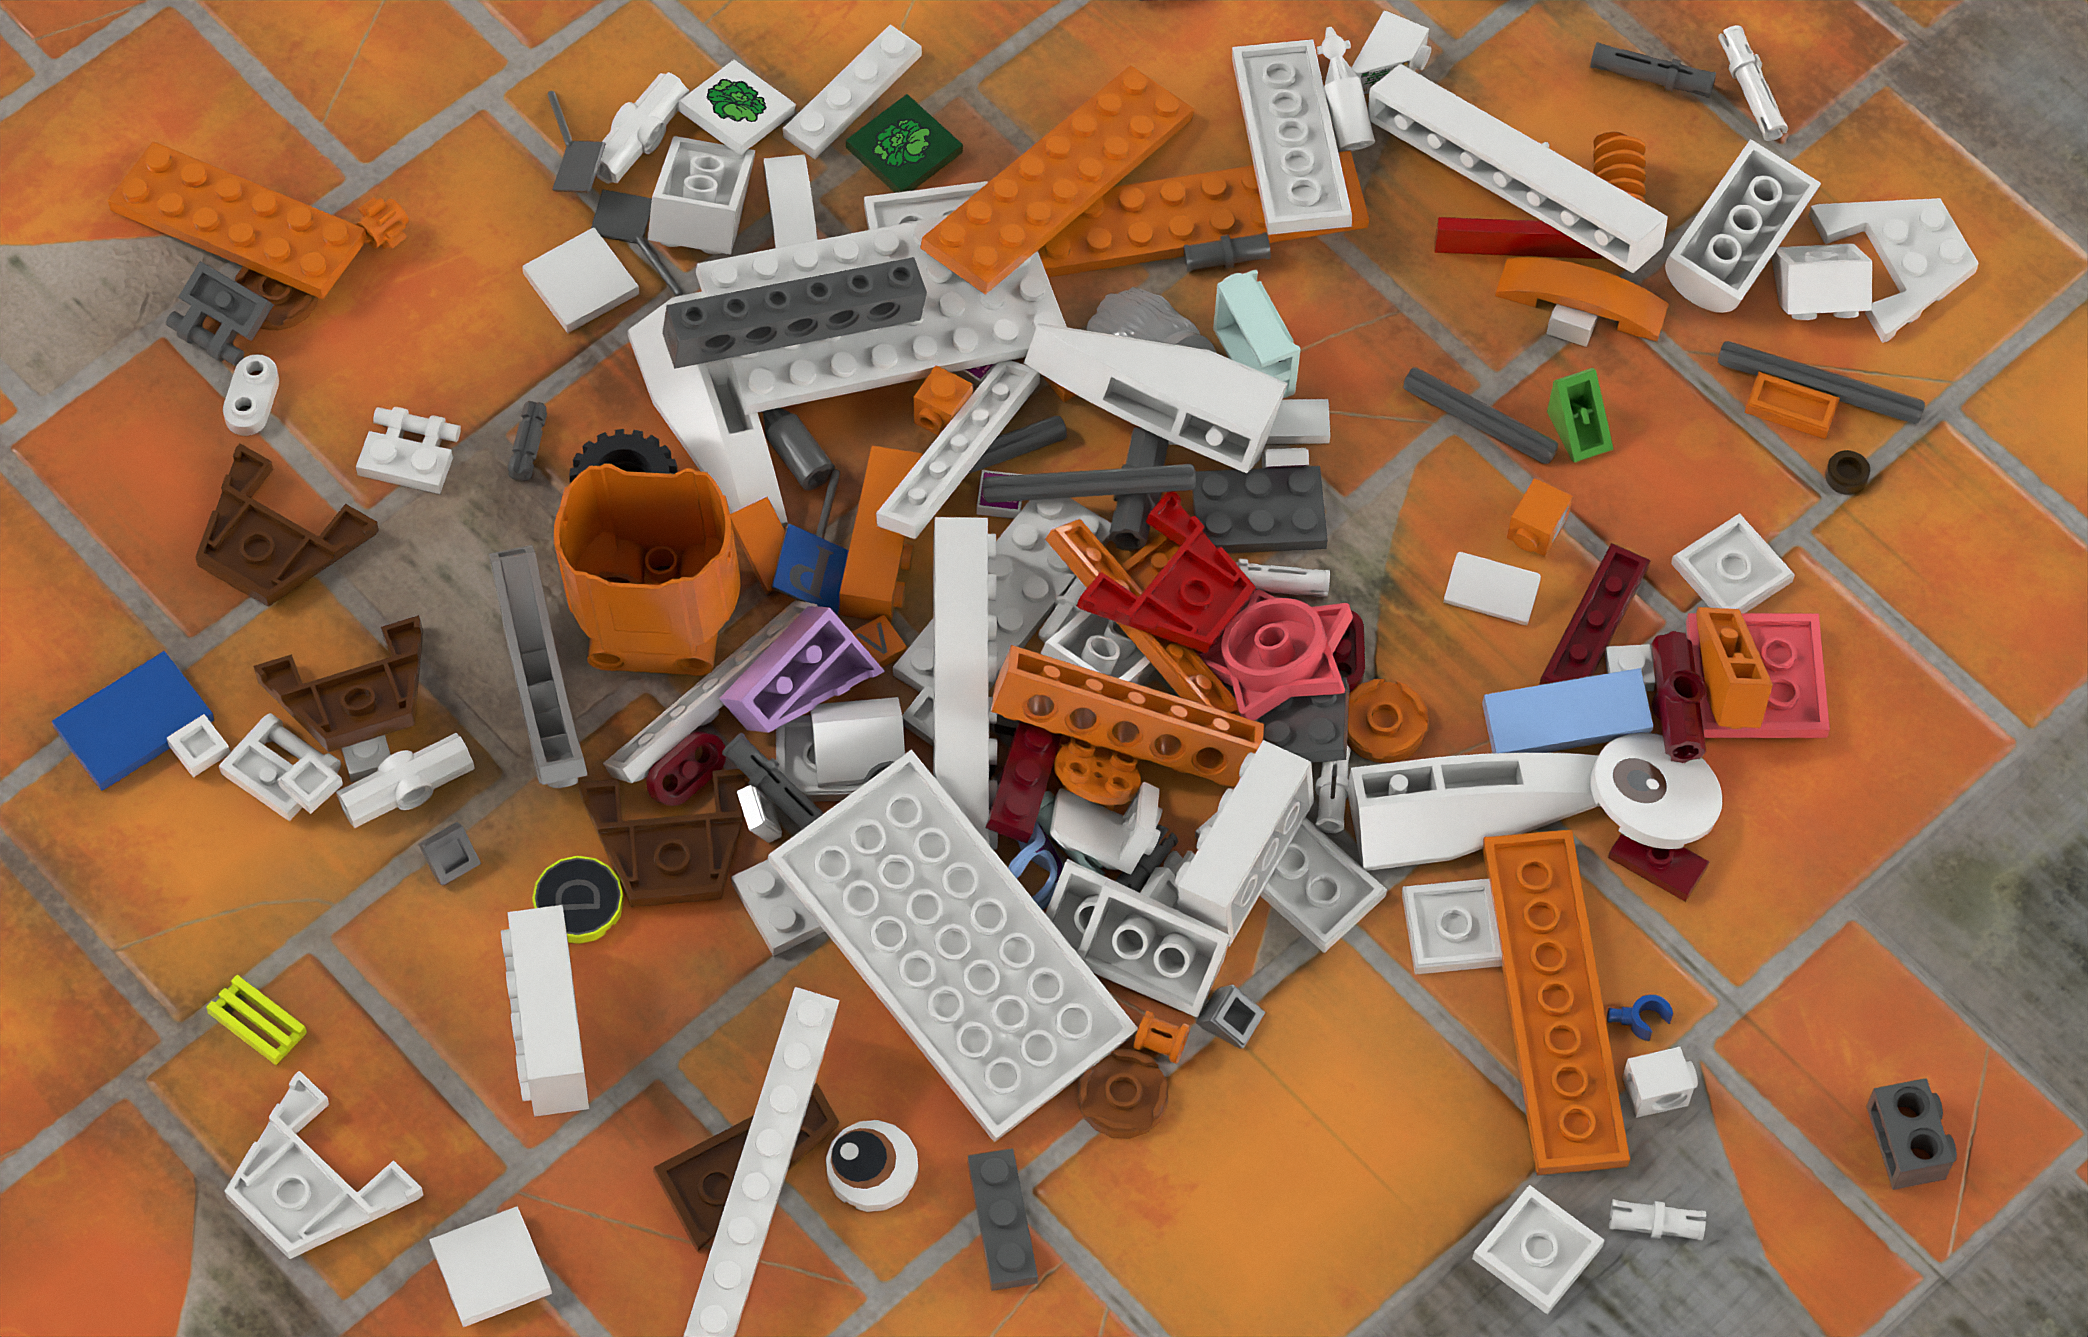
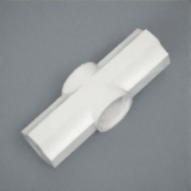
M670 72L667 74L660 73L635 103L627 102L619 109L612 122L610 133L602 141L606 143L596 173L597 178L607 184L611 182L618 183L643 152L650 154L659 146L665 135L666 125L678 112L679 100L689 94V89L681 82L680 78Z
M454 733L414 754L408 750L392 754L380 764L377 772L336 791V794L348 821L356 828L397 807L401 810L418 807L431 797L435 788L474 770V762L461 736L459 737L457 733Z

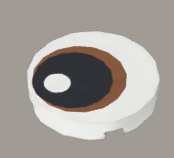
M879 1120L857 1122L843 1129L831 1142L826 1157L828 1182L840 1200L856 1206V1209L866 1212L887 1210L901 1203L909 1194L914 1182H916L918 1176L917 1150L909 1136L893 1124Z

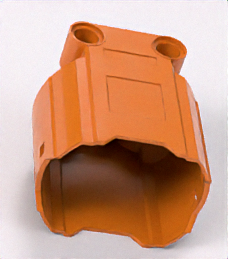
M612 464L587 467L568 487L564 488L554 524V545L569 610L573 613L580 628L590 637L587 662L592 667L604 671L686 674L692 676H704L711 673L714 668L718 631L730 619L740 592V571L726 496L722 494L715 480L707 472L695 471L693 468H685L675 474L627 472ZM660 566H670V568L665 571L655 570Z

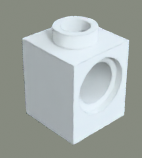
M1681 1047L1628 1058L1622 1076L1636 1118L1688 1106L1693 1090L1698 1085L1694 1065L1691 1061H1685Z

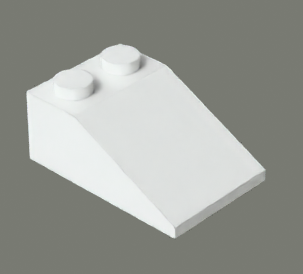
M673 136L652 196L648 240L660 242L668 247L684 246L701 249L708 254L724 253L731 255L742 215L755 150L748 149L743 154L738 155L723 144Z
M1084 610L1048 639L1041 651L1042 655L1141 686L1156 669L1115 621Z

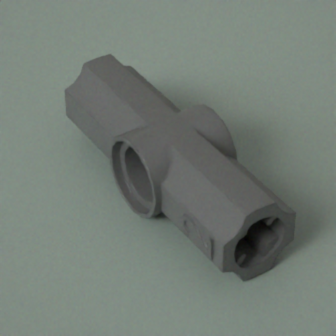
M1134 428L1126 462L1121 468L1164 466L1169 440L1143 428ZM1162 492L1114 495L1113 501H1116V507L1109 530V540L1113 541L1118 549L1132 552L1135 549H1142L1146 545L1150 525L1146 523L1149 513L1159 502Z

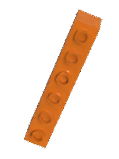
M1013 645L1010 646L994 685L991 712L1000 714L1010 720H1019L1045 728L1052 733H1061L1084 740L1097 747H1106L1129 754L1131 757L1139 760H1148L1171 767L1177 772L1200 776L1223 786L1236 787L1241 778L1239 772L1244 759L1250 752L1255 754L1263 741V723Z

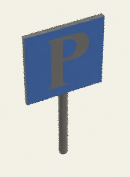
M834 469L831 473L816 535L792 524H787L771 584L772 589L799 601L817 604L818 607H830L836 615H838L840 607L839 593L849 550L825 540L824 536L840 477L838 469Z

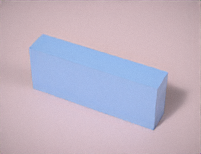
M1641 668L1486 694L1482 701L1492 753H1547L1611 742L1616 738L1633 733H1651L1653 729Z

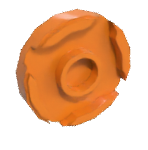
M1373 679L1358 685L1349 693L1347 745L1360 757L1376 763H1394L1410 757L1421 747L1428 729V710L1421 696L1407 684L1398 681L1395 684L1385 682V679Z

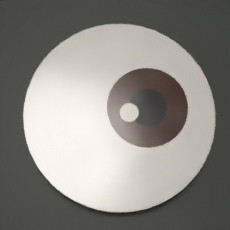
M1633 733L1616 738L1604 747L1591 771L1590 787L1596 806H1602L1607 815L1620 826L1619 832L1647 846L1662 849L1683 848L1684 844L1691 843L1708 835L1722 809L1721 787L1716 775L1702 757L1686 763L1671 761L1670 756L1665 754L1662 735Z

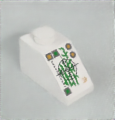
M1384 10L1352 66L1353 71L1361 80L1363 93L1368 94L1373 85L1400 64L1414 72L1416 69L1423 70L1431 53V47L1427 46L1429 28Z

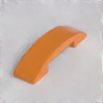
M1534 257L1507 258L1495 294L1496 297L1535 308L1538 299L1616 320L1619 321L1617 331L1655 342L1658 341L1669 306L1666 301L1647 289L1611 273L1577 263Z

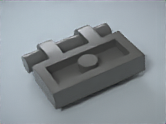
M200 261L178 298L191 305L185 316L176 311L170 313L166 320V325L177 331L178 338L189 344L195 342L207 349L208 355L217 361L226 360L237 366L244 358V351L233 345L237 334H240L252 341L274 305ZM207 315L221 323L216 334L203 328V322Z

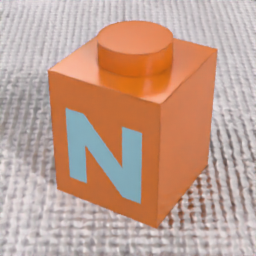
M1534 478L1511 516L1507 539L1514 541L1519 548L1525 551H1534L1546 556L1568 519L1573 496Z

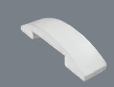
M805 154L764 158L775 248L817 240Z

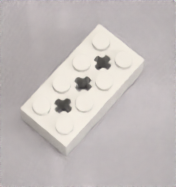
M1265 740L1262 741L1255 754L1250 752L1244 759L1239 772L1241 778L1235 789L1228 788L1219 803V816L1213 826L1207 824L1204 827L1197 841L1196 848L1198 851L1191 862L1185 861L1182 864L1175 879L1179 895L1177 905L1180 906V912L1230 935L1229 947L1314 803L1311 761Z
M563 905L507 912L509 929L501 930V939L507 970L506 980L511 1004V1022L517 1053L516 1064L522 1101H532L534 1117L589 1109Z

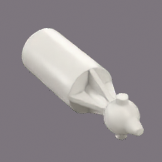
M1327 27L1322 45L1317 46L1318 55L1324 54L1326 58L1330 59L1324 90L1338 150L1342 152L1363 149L1373 145L1375 139L1361 80L1342 57L1346 49L1351 48L1349 40L1344 41L1343 38L1338 36L1333 27Z

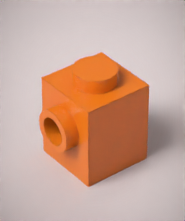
M935 365L914 395V423L939 436L973 394V384Z

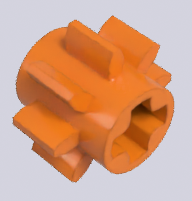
M373 197L358 208L363 217L359 219L360 221L356 225L365 228L368 238L366 243L371 247L377 248L381 245L384 249L388 246L393 249L407 238L402 230L406 228L409 219L404 209L394 199L389 198L384 202L381 197L378 200Z

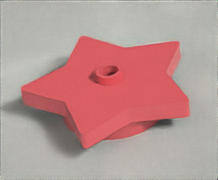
M1257 589L1254 591L1247 607L1233 618L1226 627L1223 636L1214 643L1207 653L1198 650L1196 653L1220 681L1233 686L1241 717L1255 721L1291 697L1333 695L1345 692L1341 675L1332 654L1352 621L1353 615L1348 603L1311 607L1302 601L1291 598H1275L1263 590Z

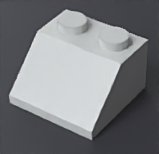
M1855 244L1778 247L1772 255L1779 306L1788 315L1792 314L1793 319L1812 320L1817 318V313L1832 312L1833 316L1838 318H1854L1859 316V311H1872V260Z

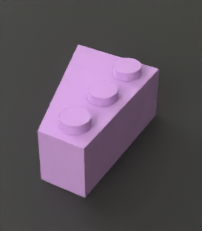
M808 606L719 699L746 730L769 733L813 710L821 702L835 695L839 696L849 691L850 687L869 677H875L885 671L830 607Z

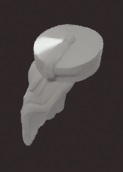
M1135 287L1121 291L1118 294H1107L1097 307V313L1091 317L1087 325V331L1205 349L1216 353L1211 341L1200 335L1196 326L1190 320L1177 313L1166 299L1160 295Z

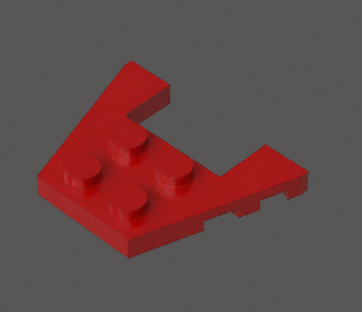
M1168 491L1149 513L1146 523L1181 547L1140 596H1136L1112 578L1100 572L1080 596L1076 606L1086 612L1207 653L1233 618L1250 600L1256 587L1222 547L1218 549L1203 532L1205 526L1196 516L1190 517L1180 505L1182 499L1175 491Z

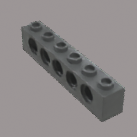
M912 257L666 305L662 334L673 367L676 369L920 321L927 291L916 260Z

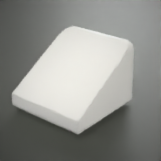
M1557 304L1550 317L1547 334L1587 347L1598 315Z

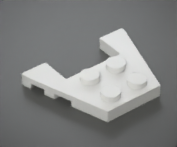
M1940 198L1816 204L1811 206L1809 217L1825 245L1860 232H1865L1900 291L1899 294L1873 302L1872 311L1865 312L1882 343L1893 338L1896 331L1907 322L1910 324L1921 316L1922 311L1937 300L1939 302L1976 273L1979 263Z
M300 1071L291 1079L288 1092L282 1102L276 1104L269 1116L270 1122L258 1142L254 1141L225 1189L227 1199L289 1259L410 1204L424 1195L422 1187L394 1160L359 1192H356L296 1134L329 1105L327 1096Z

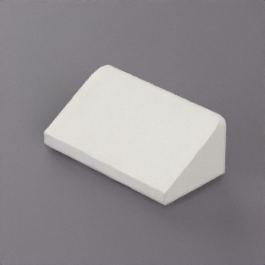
M1458 552L1443 603L1527 626L1538 592L1541 575L1500 562Z

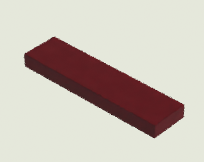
M1613 543L1610 544L1541 676L1539 685L1594 675L1605 654L1606 647L1609 646L1649 568L1651 560Z

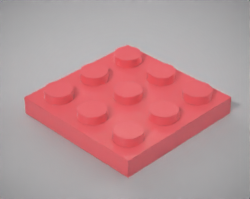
M1688 613L1686 619L1687 639L1692 641L1695 671L1705 684L1696 613ZM1742 613L1773 684L1761 728L1743 727L1741 729H1730L1718 726L1707 701V693L1705 692L1704 697L1700 701L1704 738H1827L1830 727L1819 614Z

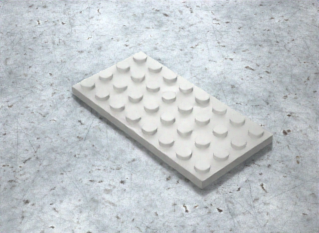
M943 215L698 263L696 275L705 298L914 257L924 282L927 295L920 321L727 358V364L746 415L927 378L935 365L949 372H956L1026 357L1036 326L1039 323L1067 327L1038 251L985 295L920 249L922 237L948 216Z
M912 749L768 855V861L994 1142L1073 1083L1085 1071L1095 1066L1112 1051L1129 1040L1138 1031V1027Z

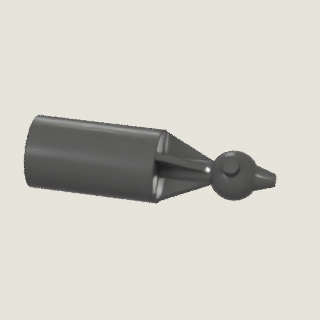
M782 408L761 411L760 413L763 412L766 439L803 489L814 490L825 484L830 479L835 465L796 414Z

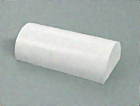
M1750 139L1667 258L1665 269L1672 285L1686 299L1706 310L1722 313L1730 312L1737 308L1821 183Z

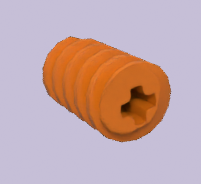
M1615 131L1596 135L1593 140L1595 149L1593 151L1594 175L1646 204L1643 198L1646 194V187L1643 184L1646 180V173L1643 170L1646 166V160L1643 156L1646 152L1645 143L1641 139Z

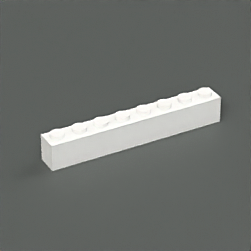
M1398 65L1370 88L1368 114L1372 123L1631 273H1634L1663 248L1668 216L1404 65Z
M935 517L933 532V777L990 847L997 849L998 833L985 828L989 817V807H992L997 791V780H989V765H997V739L989 738V724H996L997 713L991 712L993 697H988V682H996L997 656H988V641H996L997 630L996 615H988V600L996 601V574H988V560L996 559V534H988V518Z
M794 988L683 1337H735L834 1024L839 1004L837 999L801 988Z

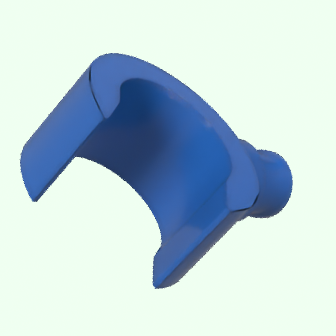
M1645 995L1640 997L1633 1007H1622L1621 1009L1609 1007L1607 1022H1620L1621 1025H1630L1631 1030L1637 1037L1650 1041L1652 1030L1641 1020L1639 1014L1645 1010H1652L1670 1024L1673 1010L1669 1002L1663 997Z

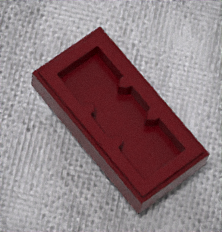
M1622 833L1608 855L1609 859L1684 902L1687 901L1709 865L1708 860L1685 847L1679 849L1655 848L1634 841Z

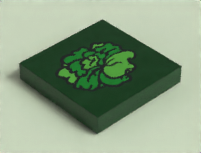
M908 94L904 95L846 139V149L894 193L913 191L963 153V144Z

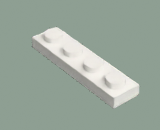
M890 24L783 128V137L810 157L816 159L922 56V46Z

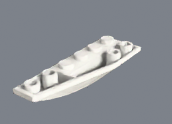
M701 291L672 297L628 330V337L652 403L699 470L707 472L715 480L722 494L727 498L730 514L768 497L782 526L786 527L788 521L758 413L745 415L727 364V359L676 369L673 367L662 334L666 305L704 298V295Z
M1042 323L1036 326L1024 364L1104 410L1164 439L1245 473H1248L1260 460L1288 384L1210 350Z
M1526 752L1435 757L1353 767L1350 771L1348 783V800L1361 866L1364 870L1369 871L1450 861L1483 849L1484 837L1524 834L1595 808L1597 806L1591 793L1590 777L1599 755Z

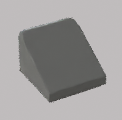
M1232 984L1215 990L1198 1017L1196 1024L1211 1034L1242 1049L1266 1012Z

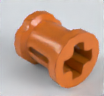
M1147 1010L1138 1028L1133 1048L1141 1051L1145 1047L1169 1056L1170 1062L1177 1064L1184 1051L1191 1026L1184 1023L1180 1027L1155 1018L1154 1012Z

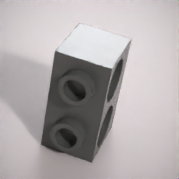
M1927 1078L1874 1088L1866 1108L1892 1189L1946 1180L1953 1163L1956 1161L1957 1152L1952 1136L1950 1134L1945 1135L1941 1123L1943 1118L1942 1103L1938 1094L1931 1092ZM1908 1107L1916 1113L1917 1117H1906L1900 1113L1898 1108ZM1911 1149H1922L1929 1154L1931 1159H1920L1912 1153Z

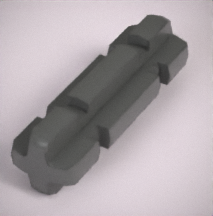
M528 401L524 404L521 414L523 419L519 422L512 450L514 454L510 457L508 465L509 477L514 480L528 481L531 478L534 468L533 462L536 460L543 433L541 428L545 425L547 417L546 405L533 401Z

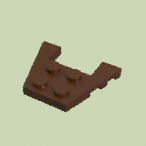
M239 443L233 454L234 462L229 475L226 474L221 487L222 494L216 510L212 511L195 558L197 566L269 607L375 536L379 531L378 522L345 503L320 536H316L251 498L273 471V466L269 459Z
M418 615L381 627L383 638L390 654L389 658L303 684L291 654L253 666L258 683L328 752L414 726L423 642V628L420 617Z
M740 769L713 771L715 813L627 821L622 820L619 779L579 783L580 798L631 907L722 899L744 818V812L737 791L749 786L748 783L750 781Z

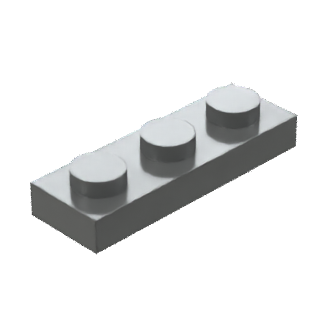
M1013 1148L968 1155L967 1163L991 1291L1038 1284V1274Z

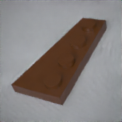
M818 1083L814 1084L787 1172L839 1125V1121ZM754 1115L653 1168V1173L697 1252L716 1236Z

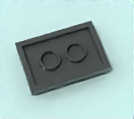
M1320 466L1251 469L1248 473L1240 470L1196 471V487L1192 490L1194 516L1205 526L1203 532L1217 549L1222 547L1227 553L1327 549L1328 538Z

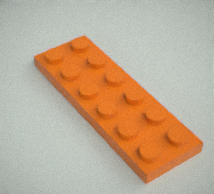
M155 141L150 144L107 200L112 212L241 266H245L322 300L368 239L366 230L363 227Z

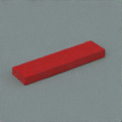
M1438 217L1434 253L1602 259V255L1543 221Z

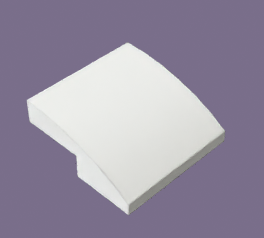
M518 1206L429 1239L463 1327L552 1294L546 1274Z

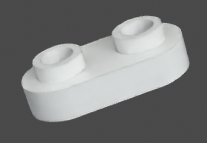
M250 355L242 359L235 368L223 405V414L227 427L237 435L249 436L256 434L267 423L279 386L276 364L269 357ZM254 371H262L259 375H250ZM242 406H249V407H251V408H250L249 410H247V411H239V410H238V409H239L240 407H242Z

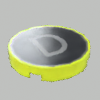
M584 856L560 859L547 867L536 881L532 897L534 909L563 905L567 939L569 943L576 944L595 941L605 935L606 930L611 928L613 924L615 926L620 919L624 903L620 880L610 866L595 858Z

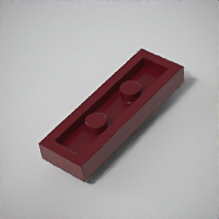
M1022 721L1018 722L986 823V829L1026 844L1028 843L1033 833L1062 736L1061 733H1052L1042 727Z

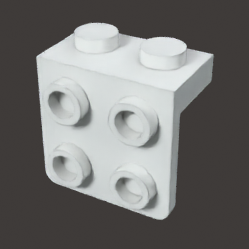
M1143 782L1124 816L1077 796L1073 792L1063 788L1059 789L1054 801L1050 835L1059 845L1067 850L1080 851L1097 859L1101 865L1108 869H1119L1131 875L1143 853L1149 856L1153 852L1160 836V831L1156 829L1162 815V808L1158 807L1159 788Z

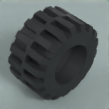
M617 429L613 436L608 437L606 432L597 435L598 442L595 444L588 441L582 446L583 454L576 453L573 459L574 468H570L569 480L571 483L589 466H601L603 464H612L627 472L665 474L677 473L678 467L676 460L671 457L669 448L666 445L660 447L658 438L650 435L647 439L643 438V431L633 430L631 435L625 434L624 429Z

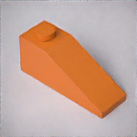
M1698 607L1696 619L1707 701L1718 726L1730 729H1741L1743 727L1761 728L1773 684L1740 609Z

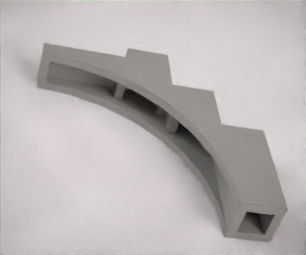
M532 545L490 553L489 558L506 642L514 669L522 714L526 722L538 781L542 785L548 784L552 788L572 786L578 783V777L587 776V771L563 683L534 548Z

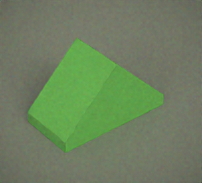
M1590 368L1554 380L1547 413L1571 460L1577 462L1613 450L1596 369Z

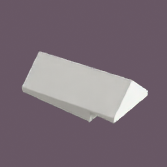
M1069 859L1065 862L1045 913L1093 973L1197 1018L1224 962L1231 938L1230 935Z

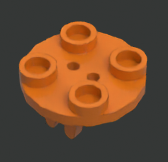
M1071 737L1069 744L1062 746L1054 761L1055 773L1062 782L1063 789L1073 792L1075 795L1090 802L1103 804L1105 808L1113 811L1115 805H1123L1133 800L1141 786L1140 772L1136 768L1138 759L1113 749L1091 745L1087 741Z

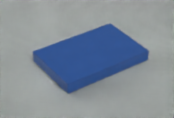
M163 651L52 720V724L99 789L103 791L170 749L167 741L168 736L203 714L210 722L214 721V716L167 653Z

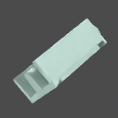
M1255 269L1244 274H1232L1217 284L1213 325L1215 334L1229 359L1288 383L1283 398L1294 395L1300 347L1293 343V338L1261 281L1257 282V270Z

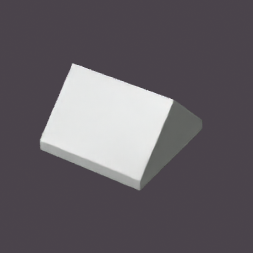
M898 697L818 704L810 711L818 787L863 784L870 769L879 763L896 761L905 755L903 718Z

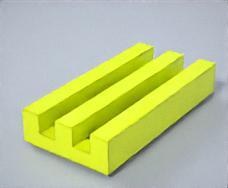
M236 975L231 980L232 985L228 989L224 988L219 993L220 998L216 1002L211 1001L206 1006L207 1012L274 1065H277L306 1035V1027L239 975ZM239 994L244 996L251 1003H253L255 1006H257L259 1009L265 1012L268 1016H270L272 1019H274L276 1022H278L280 1025L286 1028L289 1032H291V1034L289 1036L286 1035L275 1025H273L271 1022H269L267 1019L261 1016L258 1012H256L254 1009H252L250 1006L244 1003L237 996ZM230 1005L281 1045L275 1049L225 1011V1009Z

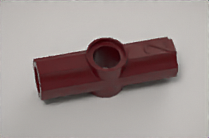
M1671 631L1664 635H1657L1651 643L1657 693L1652 699L1651 706L1654 714L1661 720L1665 754L1670 756L1671 761L1686 763L1693 759H1700L1706 752L1700 701L1705 695L1706 687L1702 678L1695 671L1692 641L1687 639L1686 633Z

